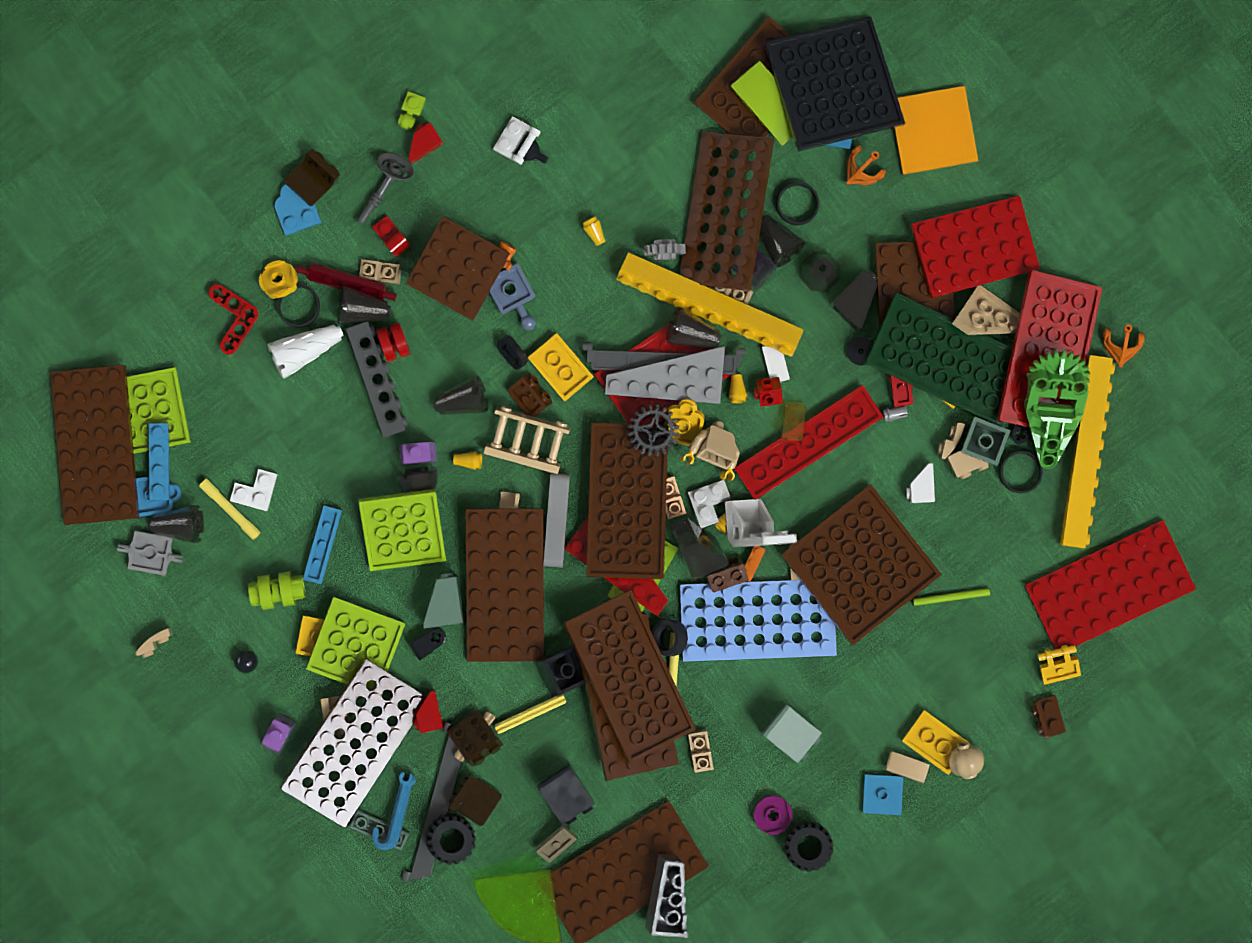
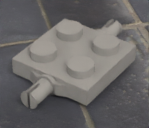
M134 531L133 541L130 546L119 543L118 547L125 549L117 548L119 552L128 553L129 563L127 569L166 576L168 565L171 561L178 563L183 561L175 559H183V555L172 554L173 538Z

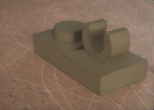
M563 824L535 848L536 853L550 863L576 841L577 837Z

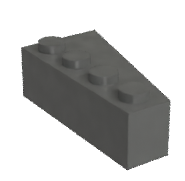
M658 855L645 928L651 935L688 938L686 930L687 916L685 914L686 898L684 896V864L677 855Z

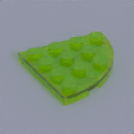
M550 869L476 878L474 880L480 901L483 902L485 908L490 913V917L507 933L522 941L531 943H562Z

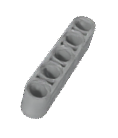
M550 474L544 566L563 568L570 474Z

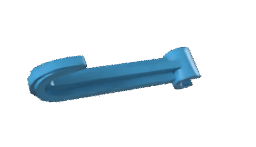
M404 772L399 776L400 786L386 841L379 842V829L376 827L373 829L372 840L379 849L390 850L398 843L411 788L416 782V778L412 774L409 775L408 781H406L407 774Z

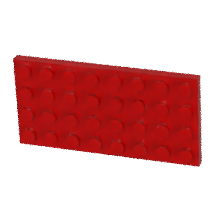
M1029 270L997 417L998 421L1030 428L1024 406L1028 392L1029 378H1027V373H1031L1029 370L1030 366L1036 367L1033 363L1034 360L1041 362L1040 355L1047 358V352L1054 355L1055 350L1058 351V354L1065 350L1066 355L1073 351V357L1079 354V360L1084 359L1087 362L1102 287ZM1057 385L1058 393L1056 398L1039 397L1038 403L1072 405L1071 399H1060L1059 385Z
M1164 520L1024 585L1055 650L1060 649L1064 645L1078 646L1196 590Z

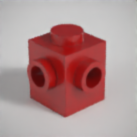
M779 377L756 380L757 388H754L755 400L759 399L760 407L783 404Z

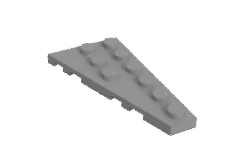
M725 346L607 374L605 394L669 400L691 399L694 402L720 404Z

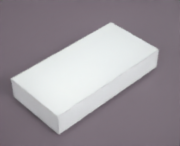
M763 346L762 351L769 378L779 377L780 382L790 380L784 354L773 348Z

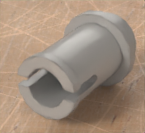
M906 406L882 410L885 422L888 421L890 423L891 420L908 417Z

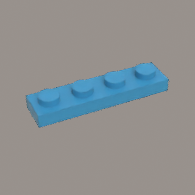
M169 423L149 424V501L170 500Z
M323 505L303 580L322 585L342 510Z

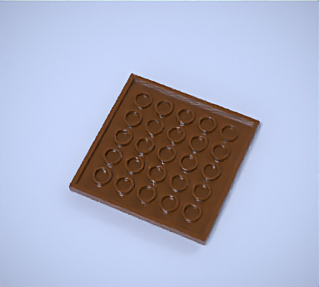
M871 484L781 554L782 558L851 646L855 645L942 575Z

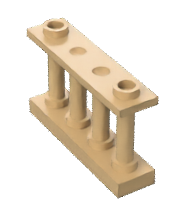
M501 405V407H497L494 414L500 415L494 441L491 444L487 443L484 454L558 474L561 463H558L556 458L563 433L569 434L571 427L562 421L554 423L512 411V408ZM507 418L519 420L512 447L507 449L502 447L501 440ZM526 423L537 425L531 451L528 454L520 452L521 450L519 449ZM548 428L556 432L549 457L543 459L539 457L538 451L544 429Z

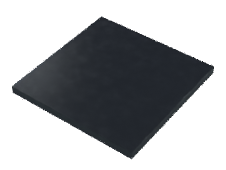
M871 16L764 43L798 152L906 124Z

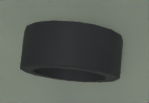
M661 620L654 625L651 631L663 656H677L684 651L687 645V630L679 621ZM668 627H672L675 632V642L670 649H667L663 642V635Z

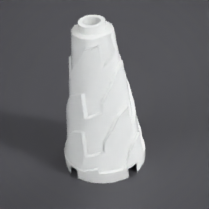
M333 324L267 344L269 352L273 353L272 359L281 377L284 379L319 357L320 354L327 351L331 346L342 340L341 337L344 335L340 326L336 327Z

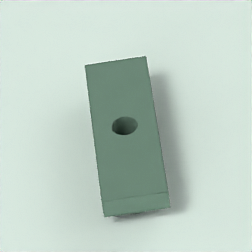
M357 809L349 828L372 838L373 829L381 827L383 832L378 835V840L385 842L390 824ZM401 829L398 843L394 848L402 851L410 833Z

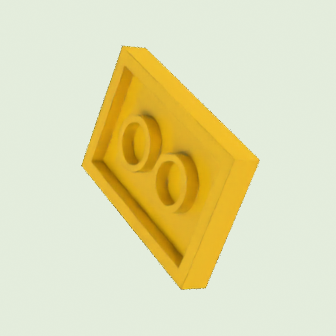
M557 333L528 357L564 402L594 378Z
M925 710L922 711L901 740L948 775L951 773L949 767L950 753L958 747L959 743L968 742Z

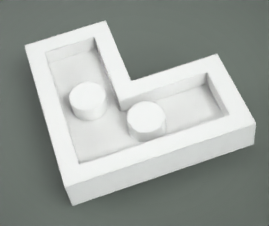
M258 469L254 487L235 483L230 501L268 511L278 474Z
M724 480L688 492L700 528L718 523L713 505L731 499Z

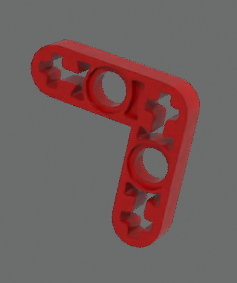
M214 285L209 290L210 298L238 316L220 343V349L224 354L233 355L237 352L258 320L259 311L225 287ZM222 289L221 293L227 297L225 304H222L224 299L221 297L214 298V290ZM233 298L239 300V307L236 309L229 307V301ZM253 309V314L255 315V317H250L247 320V322L250 323V325L247 326L245 323L241 322L240 319L242 318L243 320H245L247 317V314L245 312L247 310L251 311ZM237 325H243L245 328V332L241 336L236 335L234 332ZM230 334H232L235 338L240 339L238 343L235 340L232 343V346L234 347L233 350L229 349L228 351H226L225 343H230L232 340V338L229 337Z

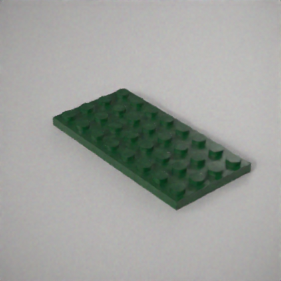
M894 293L864 363L987 422L1002 427L1004 422L998 421L997 417L1012 348L984 334L967 335L952 324L954 322L953 319L901 294Z

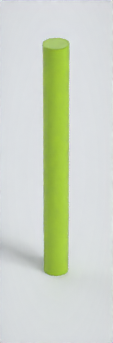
M984 588L913 598V604L918 606L989 596L990 589Z

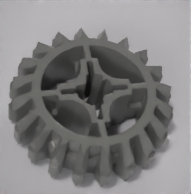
M648 405L649 411L647 412L644 407H641L643 414L636 411L635 415L638 418H630V421L635 423L634 425H628V428L633 430L628 432V436L635 437L630 440V443L637 442L634 449L637 450L641 446V454H644L645 450H649V457H651L652 451H655V456L658 457L659 450L665 455V447L669 450L673 449L669 444L670 442L677 444V440L673 438V436L679 437V433L674 432V430H678L680 427L679 425H673L677 422V418L670 419L673 413L669 412L666 415V407L662 409V412L659 411V405H656V410H652V405ZM653 416L652 422L649 425H639L644 418ZM659 417L668 423L670 430H665L659 426ZM656 421V430L659 429V432H656L653 440H651L652 435H650L651 432H648V429H652ZM637 431L649 436L648 445L640 440ZM669 436L664 443L654 446L657 437Z

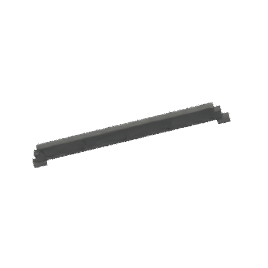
M583 343V350H587V362H592V370L623 371L690 355L683 353L592 350V343ZM736 348V355H724L723 374H736V367H741V356H746V348Z
M444 722L442 731L448 733L452 724ZM448 736L412 872L404 871L402 880L409 882L410 878L422 880L423 876L430 878L435 857L430 853L426 845L427 839L425 836L428 833L427 828L432 825L434 819L437 820L439 818L438 816H446L448 814L450 806L448 801L453 795L461 766V761L454 757L458 748L450 736Z

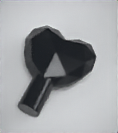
M534 139L523 159L524 161L537 159L546 164L549 157L540 153L539 145Z

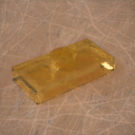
M786 403L782 432L783 440L802 441L806 412L805 403Z

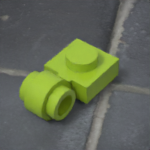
M408 91L401 108L402 111L407 113L405 115L401 114L398 120V125H401V128L406 130L413 129L416 122L413 115L420 117L426 98Z

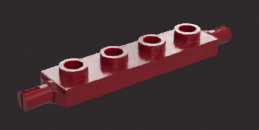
M313 263L309 268L300 265L296 268V272L307 275L309 281L381 302L384 298L396 301L397 293L387 291L385 284L378 281L368 280L357 275H351Z

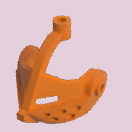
M856 146L851 151L852 153L849 155L846 164L848 180L846 184L848 186L850 184L872 185L885 176L887 171L883 169L875 176H869L862 172L872 161L878 159V152L874 151L867 162L859 169L855 162V156L860 153L862 146Z
M1129 324L1123 329L1125 333L1123 348L1111 342V330L1109 328H1105L1103 331L1105 351L1118 363L1120 368L1137 354L1145 340L1144 332H1140L1137 337L1136 346L1127 349L1129 334L1132 331V326Z

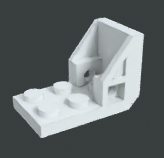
M762 499L725 501L727 537L732 547L796 542V534L788 535V531L774 532L773 519Z

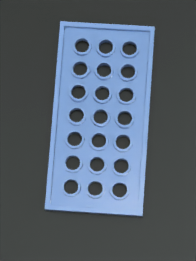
M800 580L743 582L714 593L711 590L710 584L680 585L681 623L685 626L688 634L687 645L683 651V661L837 656L836 628L819 604H812L809 597L811 593ZM776 594L782 598V603L778 606L771 603L772 596ZM793 594H798L801 597V602L798 605H793L790 601ZM756 595L761 596L763 599L762 605L758 607L752 604V598ZM741 596L744 604L741 607H735L733 605L734 597ZM699 597L703 598L706 602L702 609H698L694 605L695 600ZM716 597L724 599L725 604L723 607L717 608L714 606L713 602ZM814 612H818L821 615L820 622L816 624L810 620V616ZM794 613H799L802 616V621L799 624H794L791 621V616ZM757 614L762 615L764 618V622L760 626H756L753 623V617ZM774 614H780L783 617L780 625L773 624L772 617ZM741 615L744 617L745 622L742 626L734 624L735 616ZM717 616L725 618L724 626L717 627L714 620ZM704 617L706 625L703 628H698L695 625L696 618ZM815 631L820 632L822 635V639L818 643L811 640V635ZM795 632H799L803 636L800 643L792 641V635ZM781 633L784 640L781 644L773 642L774 634ZM738 634L745 637V643L741 646L736 645L734 642V638ZM756 634L764 636L763 644L757 645L754 643L753 638ZM718 635H723L726 638L724 646L716 645L715 638ZM697 637H706L707 644L704 647L697 646Z

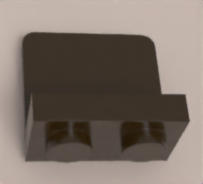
M311 149L306 154L304 161L285 178L284 183L305 203L313 206L337 183L340 174L335 166L328 164L324 160L321 153Z
M474 711L448 730V735L472 767L482 764L485 760L484 758L490 754L497 753L500 747L504 745L479 711Z
M471 774L469 778L464 777L459 785L462 789L458 794L454 792L448 801L451 803L449 808L455 812L458 811L477 825L483 826L501 800L502 795Z

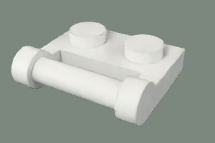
M512 116L493 150L522 165L524 162L523 158L541 132ZM528 132L529 134L526 140L524 141L517 155H515V151L517 150L524 136Z

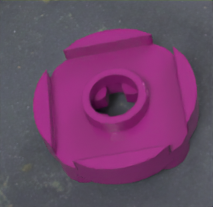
M767 796L756 804L754 820L757 827L763 832L770 835L780 834L790 825L792 810L783 798ZM770 810L778 812L779 816H776L774 821L767 816L770 814Z

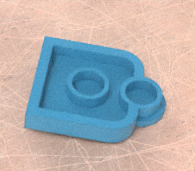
M287 185L282 187L281 197L275 202V209L285 236L322 223L315 204L309 206Z
M149 477L136 478L140 517L168 513L173 507V502L178 501L181 496L179 486L170 483V500L149 501Z

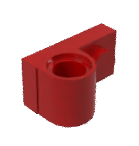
M388 216L372 227L396 258L411 247Z
M889 375L894 407L913 405L912 386Z

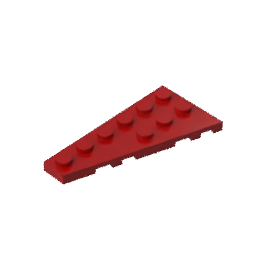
M588 517L565 548L567 552L585 565H587ZM605 578L624 593L632 590L637 602L657 617L669 602L653 579Z

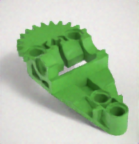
M1055 350L1054 355L1047 352V358L1040 355L1041 362L1034 360L1033 363L1036 367L1030 366L1029 370L1031 373H1027V378H1029L1028 392L1024 406L1041 467L1045 469H1051L1058 463L1083 417L1089 392L1087 383H1090V379L1087 377L1090 376V371L1086 370L1089 367L1084 365L1086 363L1084 359L1079 360V354L1073 357V351L1066 355L1065 350L1061 354H1058V351ZM1057 385H1059L1060 399H1071L1072 405L1038 403L1039 397L1056 398L1058 393Z

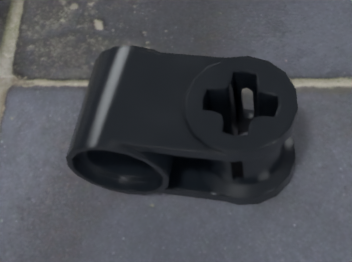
M442 629L431 630L410 643L409 647L420 661L446 641V634ZM434 632L436 635H441V637L439 638L440 642L433 641L432 638H434Z

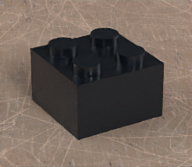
M568 646L536 662L551 697L560 696L585 684L581 662L573 646Z

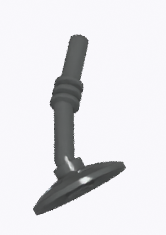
M384 153L379 156L377 165L387 176L377 192L373 193L374 196L370 197L371 200H368V205L357 219L360 224L363 225L373 209L378 207L377 204L381 203L380 200H383L382 196L393 179L408 180L413 176L414 170L412 165L403 157L392 153Z

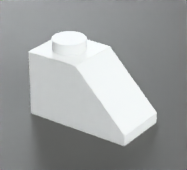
M933 463L927 464L912 480L909 488H906V498L910 499V503L935 502Z

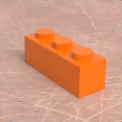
M758 545L753 547L744 566L749 582H751L766 550Z

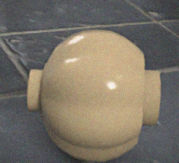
M961 742L949 755V767L955 775L961 776L963 779H972L982 770L984 755L978 747L969 745L968 742Z

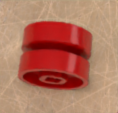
M400 322L390 325L391 333H389L387 327L376 330L387 362L397 360L396 351H398L401 358L411 355Z

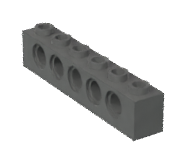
M367 321L347 328L346 331L383 437L388 438L407 431L405 428L408 426L405 415L401 416L399 408H402L399 397L395 398L393 390H396L393 379L389 380L386 373L389 372L387 362L382 361L380 354H383L380 342L376 344L374 338L377 335L374 325H370ZM362 339H370L371 344L368 348L361 347ZM370 356L377 358L375 366L370 367L367 365V359ZM377 374L383 376V382L379 385L373 382V377ZM383 392H387L390 396L389 401L386 403H382L379 400V396ZM390 410L396 413V417L392 421L386 419V413Z

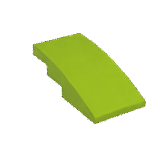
M758 61L730 86L766 130L783 146L793 135L775 78Z

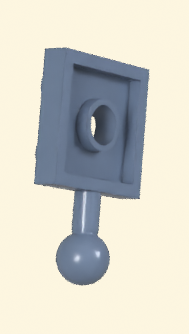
M517 263L509 271L504 270L499 273L490 293L502 315L516 308L522 318L521 327L524 330L530 331L535 327L536 321L534 317L527 314L523 304L536 298ZM513 284L516 287L515 293L507 294L505 286Z

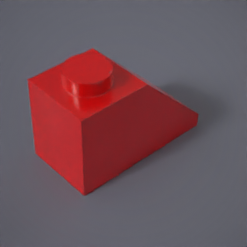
M425 122L416 128L417 131L414 132L408 158L411 165L443 145V141L431 123L426 124Z
M435 690L430 691L416 714L417 718L414 719L415 728L420 730V734L444 728Z

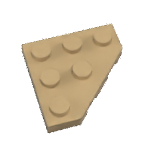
M980 285L975 288L952 324L967 335L1015 333L1020 313Z

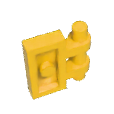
M1064 645L1060 649L1052 651L1048 649L1044 650L1043 653L1037 654L1039 661L1046 660L1047 662L1039 665L1044 685L1081 676L1077 656L1070 657L1071 653L1077 652L1075 645ZM1063 656V659L1053 661V658Z

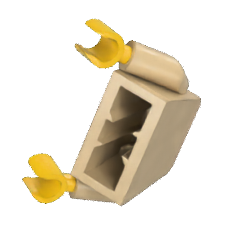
M716 421L706 430H702L693 439L688 448V454L681 455L680 462H683L687 456L689 461L686 465H691L694 462L693 455L696 453L697 458L726 469L720 472L719 477L721 480L732 481L735 477L732 470L736 467L740 452L736 446L733 433L724 430V424Z

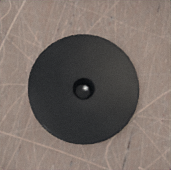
M857 337L851 340L847 346L849 360L856 365H866L864 362L873 342L865 337Z

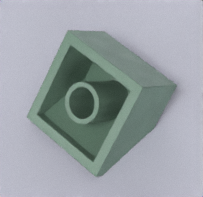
M974 417L965 437L961 453L998 466L1011 430Z

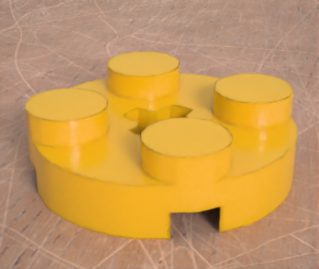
M277 260L267 264L264 267L265 271L259 276L261 289L272 299L285 297L297 289V272L291 264L285 263V261ZM277 276L282 278L280 282H274L277 280Z

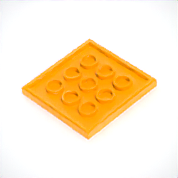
M965 86L898 98L906 123L903 126L894 128L903 175L978 162Z

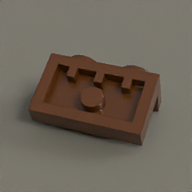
M530 373L523 376L507 390L524 413L529 416L536 417L553 403L549 393L542 389L537 378Z
M740 555L704 567L713 593L749 580Z
M1056 695L1033 701L1034 706H1031L1034 718H1038L1039 724L1036 726L1039 736L1043 735L1044 739H1048L1049 737L1066 733Z

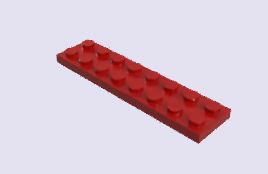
M862 385L735 467V471L753 499L756 500L882 419L883 415Z

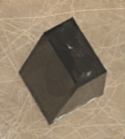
M865 269L830 304L856 332L863 327L878 285L876 281L877 276L869 270L867 272Z
M689 518L670 525L693 580L729 565L717 538Z

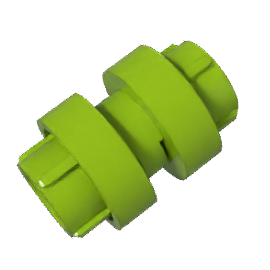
M291 571L280 572L278 574L279 579L272 580L270 574L258 576L257 582L248 583L251 606L261 605L263 610L275 608V602H282L284 607L296 605L297 599L306 597L302 575L292 576Z

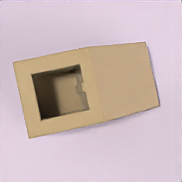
M961 451L946 458L955 478L960 477L961 480L971 476V471L978 469L980 472L989 467L987 462L963 454Z

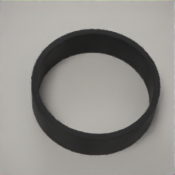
M800 182L789 184L778 196V213L785 222L791 225L800 226L807 224L814 219L819 210V197L816 191L808 184ZM803 186L814 194L817 207L810 219L804 222H793L782 214L779 205L780 197L790 187Z
M297 285V288L307 289L315 296L317 311L314 317L305 324L296 325L289 323L281 313L280 305L283 297L278 298L277 310L284 322L290 326L301 328L312 324L317 319L320 312V301L312 289L304 285Z
M1017 451L1009 454L1002 461L999 474L1003 485L1008 490L1014 493H1027L1034 490L1040 484L1043 468L1040 465L1039 459L1032 453ZM1020 453L1029 455L1038 464V481L1029 490H1014L1004 480L1003 467L1012 455Z

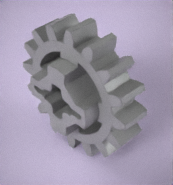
M675 239L656 240L653 245L644 246V255L654 256V260H674L676 255L686 254L685 244H676Z

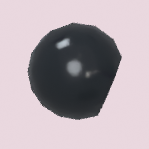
M251 651L238 652L234 658L235 668L241 673L253 672L258 665L257 655Z

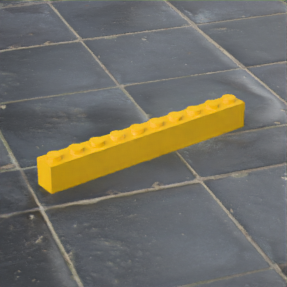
M631 253L627 254L616 279L625 285L634 287L643 293L650 294L659 300L666 301L677 308L691 312L695 316H700L711 323L723 326L729 331L741 334L748 339L757 341L766 347L773 348L791 357L804 331L802 328L700 285Z
M1093 355L1087 357L1086 365H1088L1089 369L1086 371H1090V376L1087 377L1090 379V383H1087L1089 392L1083 417L1076 431L1060 541L1062 546L1085 549L1086 545L1090 543L1088 527L1092 526L1093 515H1090L1091 507H1094L1096 502V496H1093L1094 488L1098 487L1099 477H1096V472L1101 467L1099 451L1103 450L1104 439L1101 438L1102 431L1105 432L1107 420H1104L1105 412L1108 413L1110 402L1107 401V396L1112 391L1110 375H1113L1115 370V363H1112L1113 358Z

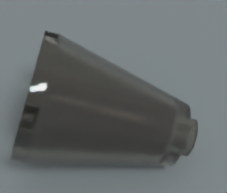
M769 215L762 216L759 238L773 264L777 268L782 267L791 261V256L794 254L797 256L800 253L805 242L801 237Z
M342 286L338 302L340 305L337 310V323L381 321L390 316L391 306L388 305L387 301L349 286Z
M682 307L675 309L673 315L676 317L673 321L670 320L666 333V340L668 341L666 343L714 348L715 345H719L721 335L718 329Z
M476 375L437 395L435 401H433L435 411L441 415L484 413L489 408L488 398H484L483 392H486L481 378Z
M190 505L156 514L149 519L148 528L155 535L199 543L202 538H199V535L204 532L203 512L198 511L199 505Z

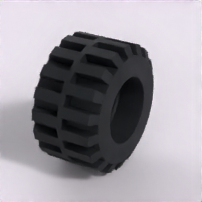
M446 814V816H438L439 818L437 820L434 819L432 825L427 828L428 833H426L425 837L428 850L435 859L442 863L445 862L451 865V863L459 864L461 860L465 861L466 857L472 854V849L475 848L474 841H476V836L474 835L473 828L459 815ZM455 828L461 833V842L456 848L446 850L440 845L441 834L447 829Z
M802 822V824L795 825L793 829L791 828L789 834L786 835L784 843L786 856L792 865L799 870L807 872L817 871L819 868L826 866V863L830 861L833 854L834 845L831 836L820 824ZM806 835H812L820 842L818 854L811 858L800 855L797 848L799 840Z

